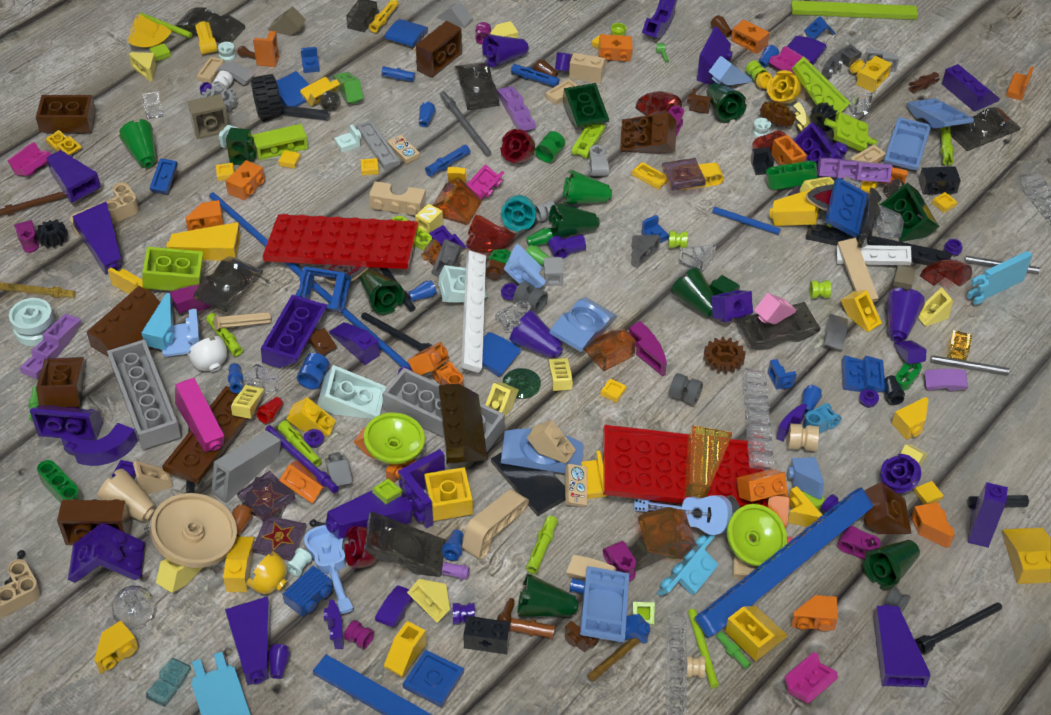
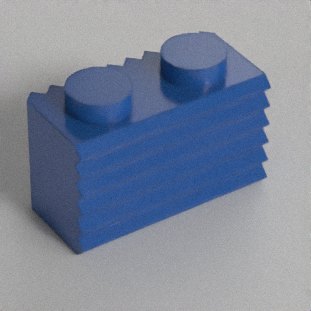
M312 565L282 593L284 603L304 617L305 614L314 611L320 600L326 599L331 594L333 589L330 577Z

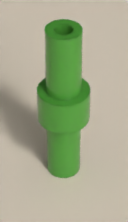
M36 386L32 387V395L28 404L29 409L39 406ZM30 414V415H29V420H30V421H33V419H32V417H31V414Z
M723 631L718 633L716 638L724 645L730 657L735 658L744 669L749 668L751 662L743 655L742 649L737 643H733Z

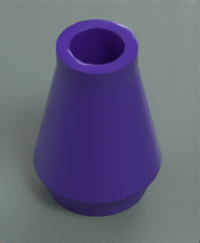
M274 644L268 651L270 677L282 679L291 653L288 646Z

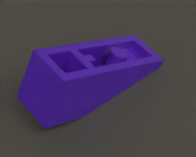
M343 322L329 331L333 338L364 365L380 356L379 341L365 329Z

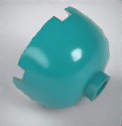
M513 195L505 201L500 214L504 225L510 230L518 232L521 229H529L534 224L537 213L535 204L530 198L523 195Z

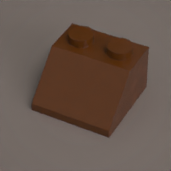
M883 482L864 490L874 504L865 513L864 522L869 529L878 534L912 533L905 498Z

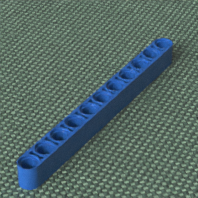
M861 487L851 492L701 611L694 620L704 635L710 637L719 632L727 625V620L731 615L743 606H751L868 512L874 504L864 489Z

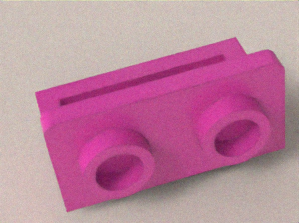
M784 46L780 55L771 56L769 63L778 70L791 71L795 75L791 68L803 56Z
M31 142L7 161L15 175L30 176L35 172L36 168L47 164L46 157L51 154L49 151L39 150L36 143Z
M485 164L464 188L481 201L484 197L488 198L492 194L494 186L497 188L503 181L501 177L504 172L501 171L499 174H496Z
M813 652L785 675L784 678L788 693L809 704L838 679L837 671L820 663L818 654Z

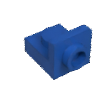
M317 47L301 48L303 73L320 72Z
M657 215L645 219L642 222V235L661 236L660 243L668 240L669 234L658 224L659 217Z
M778 359L770 360L768 375L775 389H787L794 386L796 372L785 373V369L780 365Z

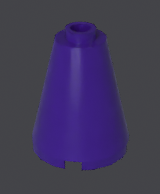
M493 34L487 35L488 37L484 38L482 43V53L486 55L487 60L485 62L489 67H496L524 56L529 49L528 43L524 39Z
M900 287L889 291L887 297L888 334L892 340L901 342L908 338L925 306V297L920 292L914 289L903 291V288Z
M532 310L524 314L519 320L521 323L518 327H514L509 340L512 343L550 359L558 358L564 350L562 348L563 343L549 333L550 329Z

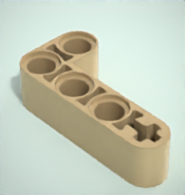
M124 182L116 183L112 188L114 198L106 200L112 224L134 216L139 212L136 196L128 184ZM84 209V210H82V211H79V212H77V213H74L72 216H74V215H76V214H78V213H81V212H83V211H85V210H87V209ZM71 216L70 222L73 232L76 236H80L74 227L73 217Z
M512 489L505 492L470 520L466 527L462 549L478 559H483L489 551L492 538L526 510L529 499Z
M17 559L8 565V573L12 582L0 587V619L35 602L40 597V590L36 579L24 560Z

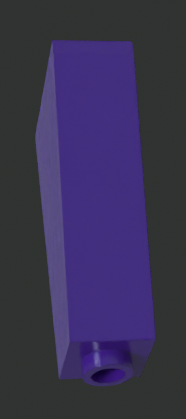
M62 150L46 157L50 173L71 203L101 188L97 172Z
M106 201L72 216L74 227L104 274H109V268L118 271L122 267L121 257Z
M986 482L972 509L968 543L989 548L1006 505L1008 487Z
M371 490L328 511L326 528L337 539L346 538V532L351 526L368 527L374 531L401 526L411 522L413 508L402 496L385 504Z
M267 596L225 609L247 686L260 684L264 680L269 679L270 663L268 651L270 650L271 609Z
M877 606L873 620L881 685L926 688L931 677L930 671L899 606Z

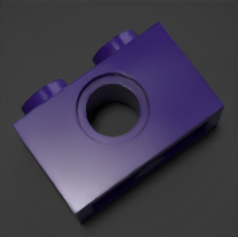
M735 290L711 296L713 318L721 319V322H730L732 318H746L747 314L753 313L752 291Z

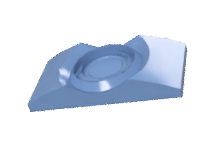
M937 98L907 102V107L915 118H924L930 123L932 128H943L974 122V118Z
M898 117L884 163L918 171L931 125Z
M583 297L576 302L568 313L562 314L549 333L582 352L618 315L589 298Z
M531 429L507 430L504 433L501 463L564 474L567 464L582 466L583 443L574 438L566 436L576 450L569 461L563 463L539 454L527 439L532 431Z
M587 566L583 590L580 635L618 642L625 641L629 573Z

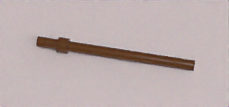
M62 191L16 205H5V208L0 209V216H10L15 214L14 212L67 197Z

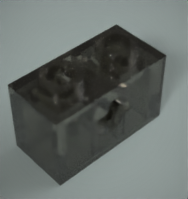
M358 0L346 15L347 28L365 33L369 25L374 21V17L379 14L377 2Z

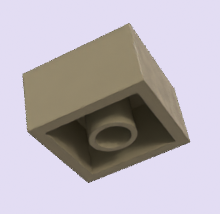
M221 94L188 101L192 128L197 140L219 135L229 125L226 106Z

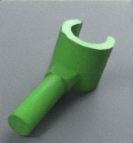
M657 43L656 53H662L665 62L668 63L666 45L664 43Z

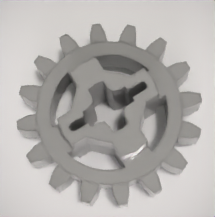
M221 85L218 88L212 86V89L207 88L206 92H202V96H200V98L221 94L228 111H231V107L235 108L237 103L236 92H233L232 88L228 89L227 86L221 88Z

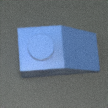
M816 457L792 458L791 466L787 468L788 478L792 480L793 486H798L801 491L817 499H822L824 481Z

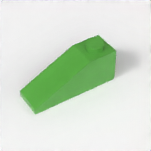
M349 72L332 75L333 79H337L340 83L339 91L345 101L354 104L358 103L360 99H364L359 78Z

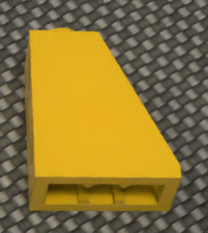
M812 189L775 200L773 208H770V219H773L774 226L817 225L819 208L806 198L807 193Z

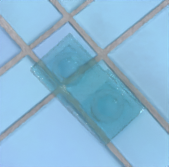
M172 657L159 671V679L147 690L146 699L166 707L184 683L191 670V666Z

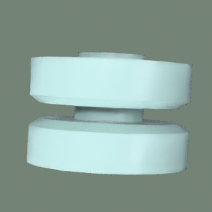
M40 298L24 299L16 303L9 313L10 323L16 339L26 346H37L43 340L42 334L55 323L51 306L47 301Z

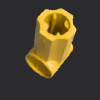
M202 21L196 24L195 28L199 39L201 55L218 52L209 22Z

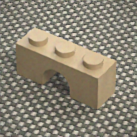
M375 181L369 194L370 208L415 216L425 207L426 190L408 187L406 193L395 195L392 193V184Z

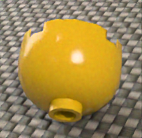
M779 71L776 73L777 75L770 78L767 84V93L773 101L779 102L782 105L791 104L800 95L801 83L798 77L791 71Z
M272 551L271 555L268 554L255 568L253 573L256 576L253 580L249 578L246 585L257 593L264 595L271 594L276 589L281 591L288 582L285 580L288 573L285 561L276 552Z

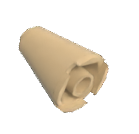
M116 470L114 472L116 476L113 479L109 477L106 479L97 497L100 500H125L131 518L141 522L150 521L155 512L156 505L126 470Z

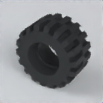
M268 74L252 77L253 98L259 118L280 116L282 112L281 100L274 75Z

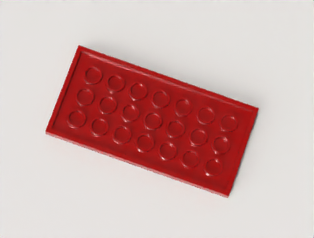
M278 214L263 253V261L408 269L419 223L411 220L397 221L393 219L378 220L375 218L359 219L357 217L342 218L339 216Z
M604 425L603 495L682 504L684 499L688 497L705 498L713 495H722L724 497L732 495L738 501L740 508L748 504H759L767 507L766 498L752 502L739 498L737 484L738 477L764 471L762 442Z

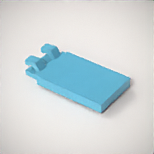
M1025 251L986 270L984 275L972 279L971 285L973 287L976 284L980 285L969 291L967 298L971 299L975 296L973 304L978 305L983 303L985 299L1024 281L1033 255L1029 251Z
M222 652L213 654L217 670L205 673L201 659L192 662L196 677L192 678L191 685L201 715H250L235 668L231 665H226Z

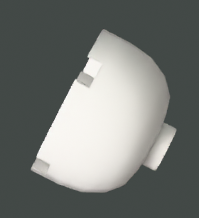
M214 336L216 340L212 341L209 338L203 339L190 348L191 353L187 352V355L195 368L210 372H216L221 368V365L227 358V348L222 337Z

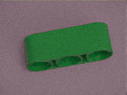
M804 161L768 168L766 170L768 188L777 190L801 186L805 180L817 179L816 162Z
M44 460L38 464L37 471L42 484L60 503L61 500H82L76 484L52 460Z

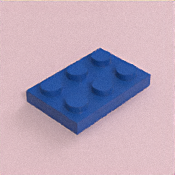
M838 177L834 181L825 222L854 238L858 236L868 193Z

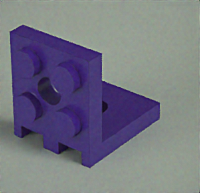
M441 449L398 471L402 478L399 481V486L403 491L401 496L413 508L416 521L422 523L426 529L433 526L432 500L424 491V474L445 470V457Z
M102 522L73 544L68 580L75 583L101 565L136 581L141 577L145 541Z

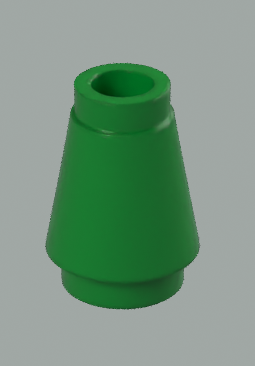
M544 227L526 237L528 246L548 245V241L553 235L550 228L545 229Z

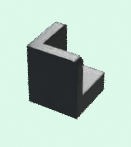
M769 147L752 149L750 162L755 175H764L768 168L774 166V159Z

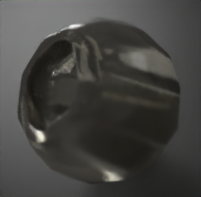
M326 91L320 97V105L324 110L335 111L341 104L340 96L334 91Z

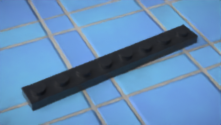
M820 224L809 225L806 234V240L837 246L840 241L854 238L838 228ZM862 233L855 237L858 245L911 246V262L945 270H948L950 266L951 252Z

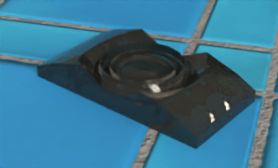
M206 7L191 8L174 25L198 36L195 25L202 21L209 22L212 36L217 43H232L245 29V25L230 15L220 16Z
M487 62L454 66L467 111L500 106L496 85L493 82Z
M996 107L985 108L979 114L972 117L974 118L972 123L950 126L951 137L966 151L1017 132L1021 128L1000 108Z
M871 187L867 196L858 235L857 247L863 248L870 243L874 226L881 212L879 202L882 198L876 189Z
M232 256L226 257L221 260L211 275L204 278L194 293L193 298L227 313L262 275L263 270Z
M805 302L792 305L796 312L777 324L769 322L765 324L758 318L759 314L736 319V324L750 349L756 350L772 349L780 343L787 341L800 342L818 333L820 326Z
M372 511L369 513L364 550L381 562L403 565L414 574L434 577L442 575L444 559L442 547L445 544V539Z

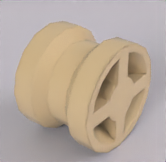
M686 656V678H691L692 676L705 678V656H699L698 658Z

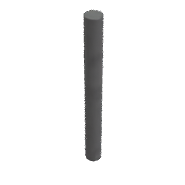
M966 256L965 263L994 267L1004 262L973 256ZM1029 266L1027 273L1039 274L1040 267Z
M935 355L931 356V363L1002 375H1009L1010 368Z

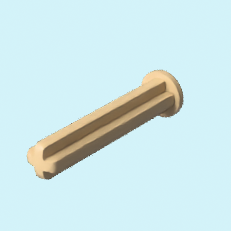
M268 312L222 317L214 315V328L219 330V328L267 324L271 322V315Z

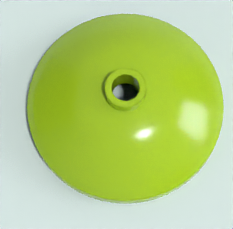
M392 412L378 415L367 424L364 430V444L367 451L374 458L385 463L401 464L409 462L421 453L425 443V434L421 425L412 417L402 413Z
M748 504L739 508L732 514L727 525V539L732 551L740 560L752 566L758 567L787 544V533L782 520L774 511L763 505ZM749 536L753 538V542L750 541Z

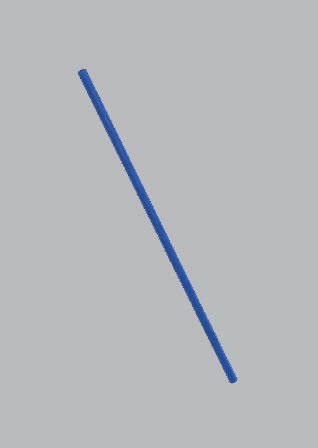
M214 192L210 193V199L213 201L219 200L220 207L266 247L267 238ZM283 262L300 277L303 271L295 263ZM313 280L312 289L331 305L332 296ZM344 309V313L341 314L354 326L365 329L379 341V348L401 367L411 368L407 361L349 310Z

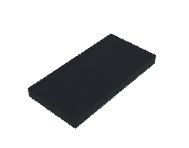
M502 452L491 458V463L514 490L529 499L528 506L537 516L566 501L565 486L552 471L501 463Z

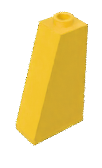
M235 222L171 234L166 248L203 251V260L236 261L241 238L239 223Z

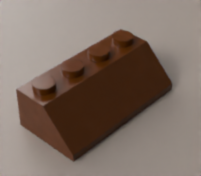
M138 286L87 331L90 346L108 356V350L143 340L142 331L161 302L152 292Z

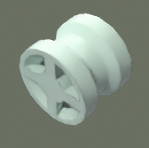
M223 42L219 44L220 59H224L225 62L233 61L236 57L233 43Z
M766 118L756 119L754 121L753 135L758 139H766L770 134L771 122Z

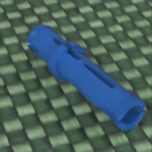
M514 63L511 68V74L522 76L526 80L531 79L552 87L559 85L560 79L558 77L532 70L531 67L526 68Z
M465 144L443 158L436 159V162L425 167L426 174L432 177L439 171L446 170L449 165L469 155L470 148Z

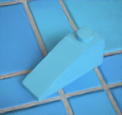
M166 293L142 331L143 340L145 339L148 347L166 351L168 346L174 341L173 303L170 293Z

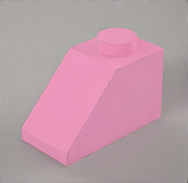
M767 293L754 311L759 314L758 318L765 324L768 322L777 324L795 313L796 309L785 299Z

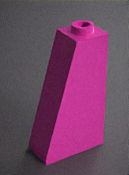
M193 377L175 384V405L204 452L216 451L224 445V434L195 378Z

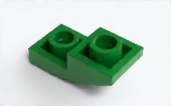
M507 249L493 250L489 260L493 259L506 264L511 252Z

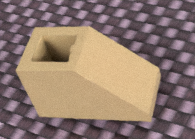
M552 419L536 425L527 437L539 454L563 463H567L576 450Z

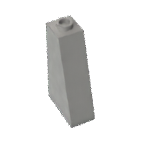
M266 430L214 461L211 493L224 502L232 499L279 456L281 440Z

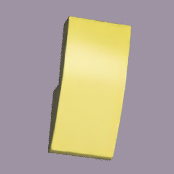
M798 102L793 106L797 111L795 112V118L799 123L797 127L802 132L811 121L802 105Z

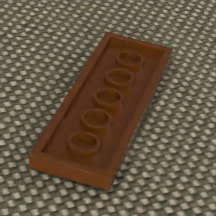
M225 386L209 406L224 434V445L216 451L204 452L190 430L162 465L163 471L196 484L202 481L214 465V461L218 460L249 420V418L232 415L231 405L239 393H233L230 387Z

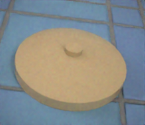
M197 493L178 494L166 499L155 510L150 524L151 540L157 551L169 561L190 568L208 567L222 561L232 550L237 535L235 519L226 506L212 497Z

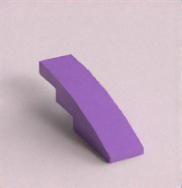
M510 86L497 89V94L514 125L524 131L536 128V122L530 117L529 109L524 105L523 97L515 88Z
M819 157L817 174L819 176L860 181L890 182L893 165Z
M65 313L42 334L43 340L31 350L32 357L20 367L21 373L38 379L44 359L57 358L80 326L81 319Z

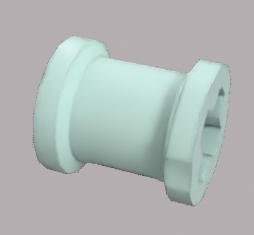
M298 548L292 560L286 563L288 572L296 577L301 576L303 568L312 561L310 553L302 548Z

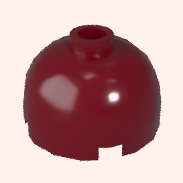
M512 129L503 136L500 151L507 161L523 164L534 155L535 142L528 132L521 129Z
M351 526L348 528L345 537H349L348 544H344L345 559L348 566H353L352 569H362L374 564L379 557V553L382 551V542L377 534L368 527Z

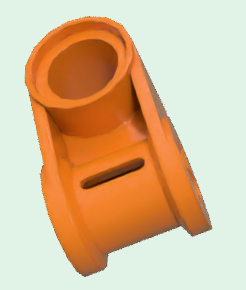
M447 361L444 366L431 371L434 380L440 385L459 383L464 386L463 375L455 368L451 361Z

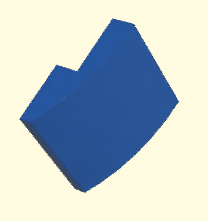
M399 19L388 29L384 38L413 47L420 42L421 36L427 34L428 27Z
M297 71L276 81L282 105L298 107L307 102L301 95L300 90L309 84Z
M488 332L483 337L482 369L485 366L500 378L522 349L505 338Z
M846 355L842 358L843 389L856 392L866 389L874 390L875 392H884L886 390L883 360L870 356H865L863 360Z

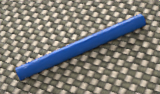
M715 206L712 211L714 214L777 235L781 231V228Z

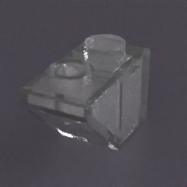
M876 205L875 211H872L871 220L874 222V228L877 230L879 237L901 238L904 224L901 214L881 205Z

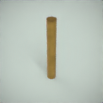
M638 638L629 639L587 674L588 679L591 682L596 680L635 647L640 640Z

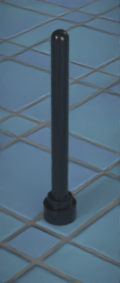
M366 312L361 314L363 320L416 348L419 352L432 346L430 343H420Z
M999 602L994 603L932 636L922 635L916 638L915 642L921 654L925 655L931 652L936 643L1002 610V604Z

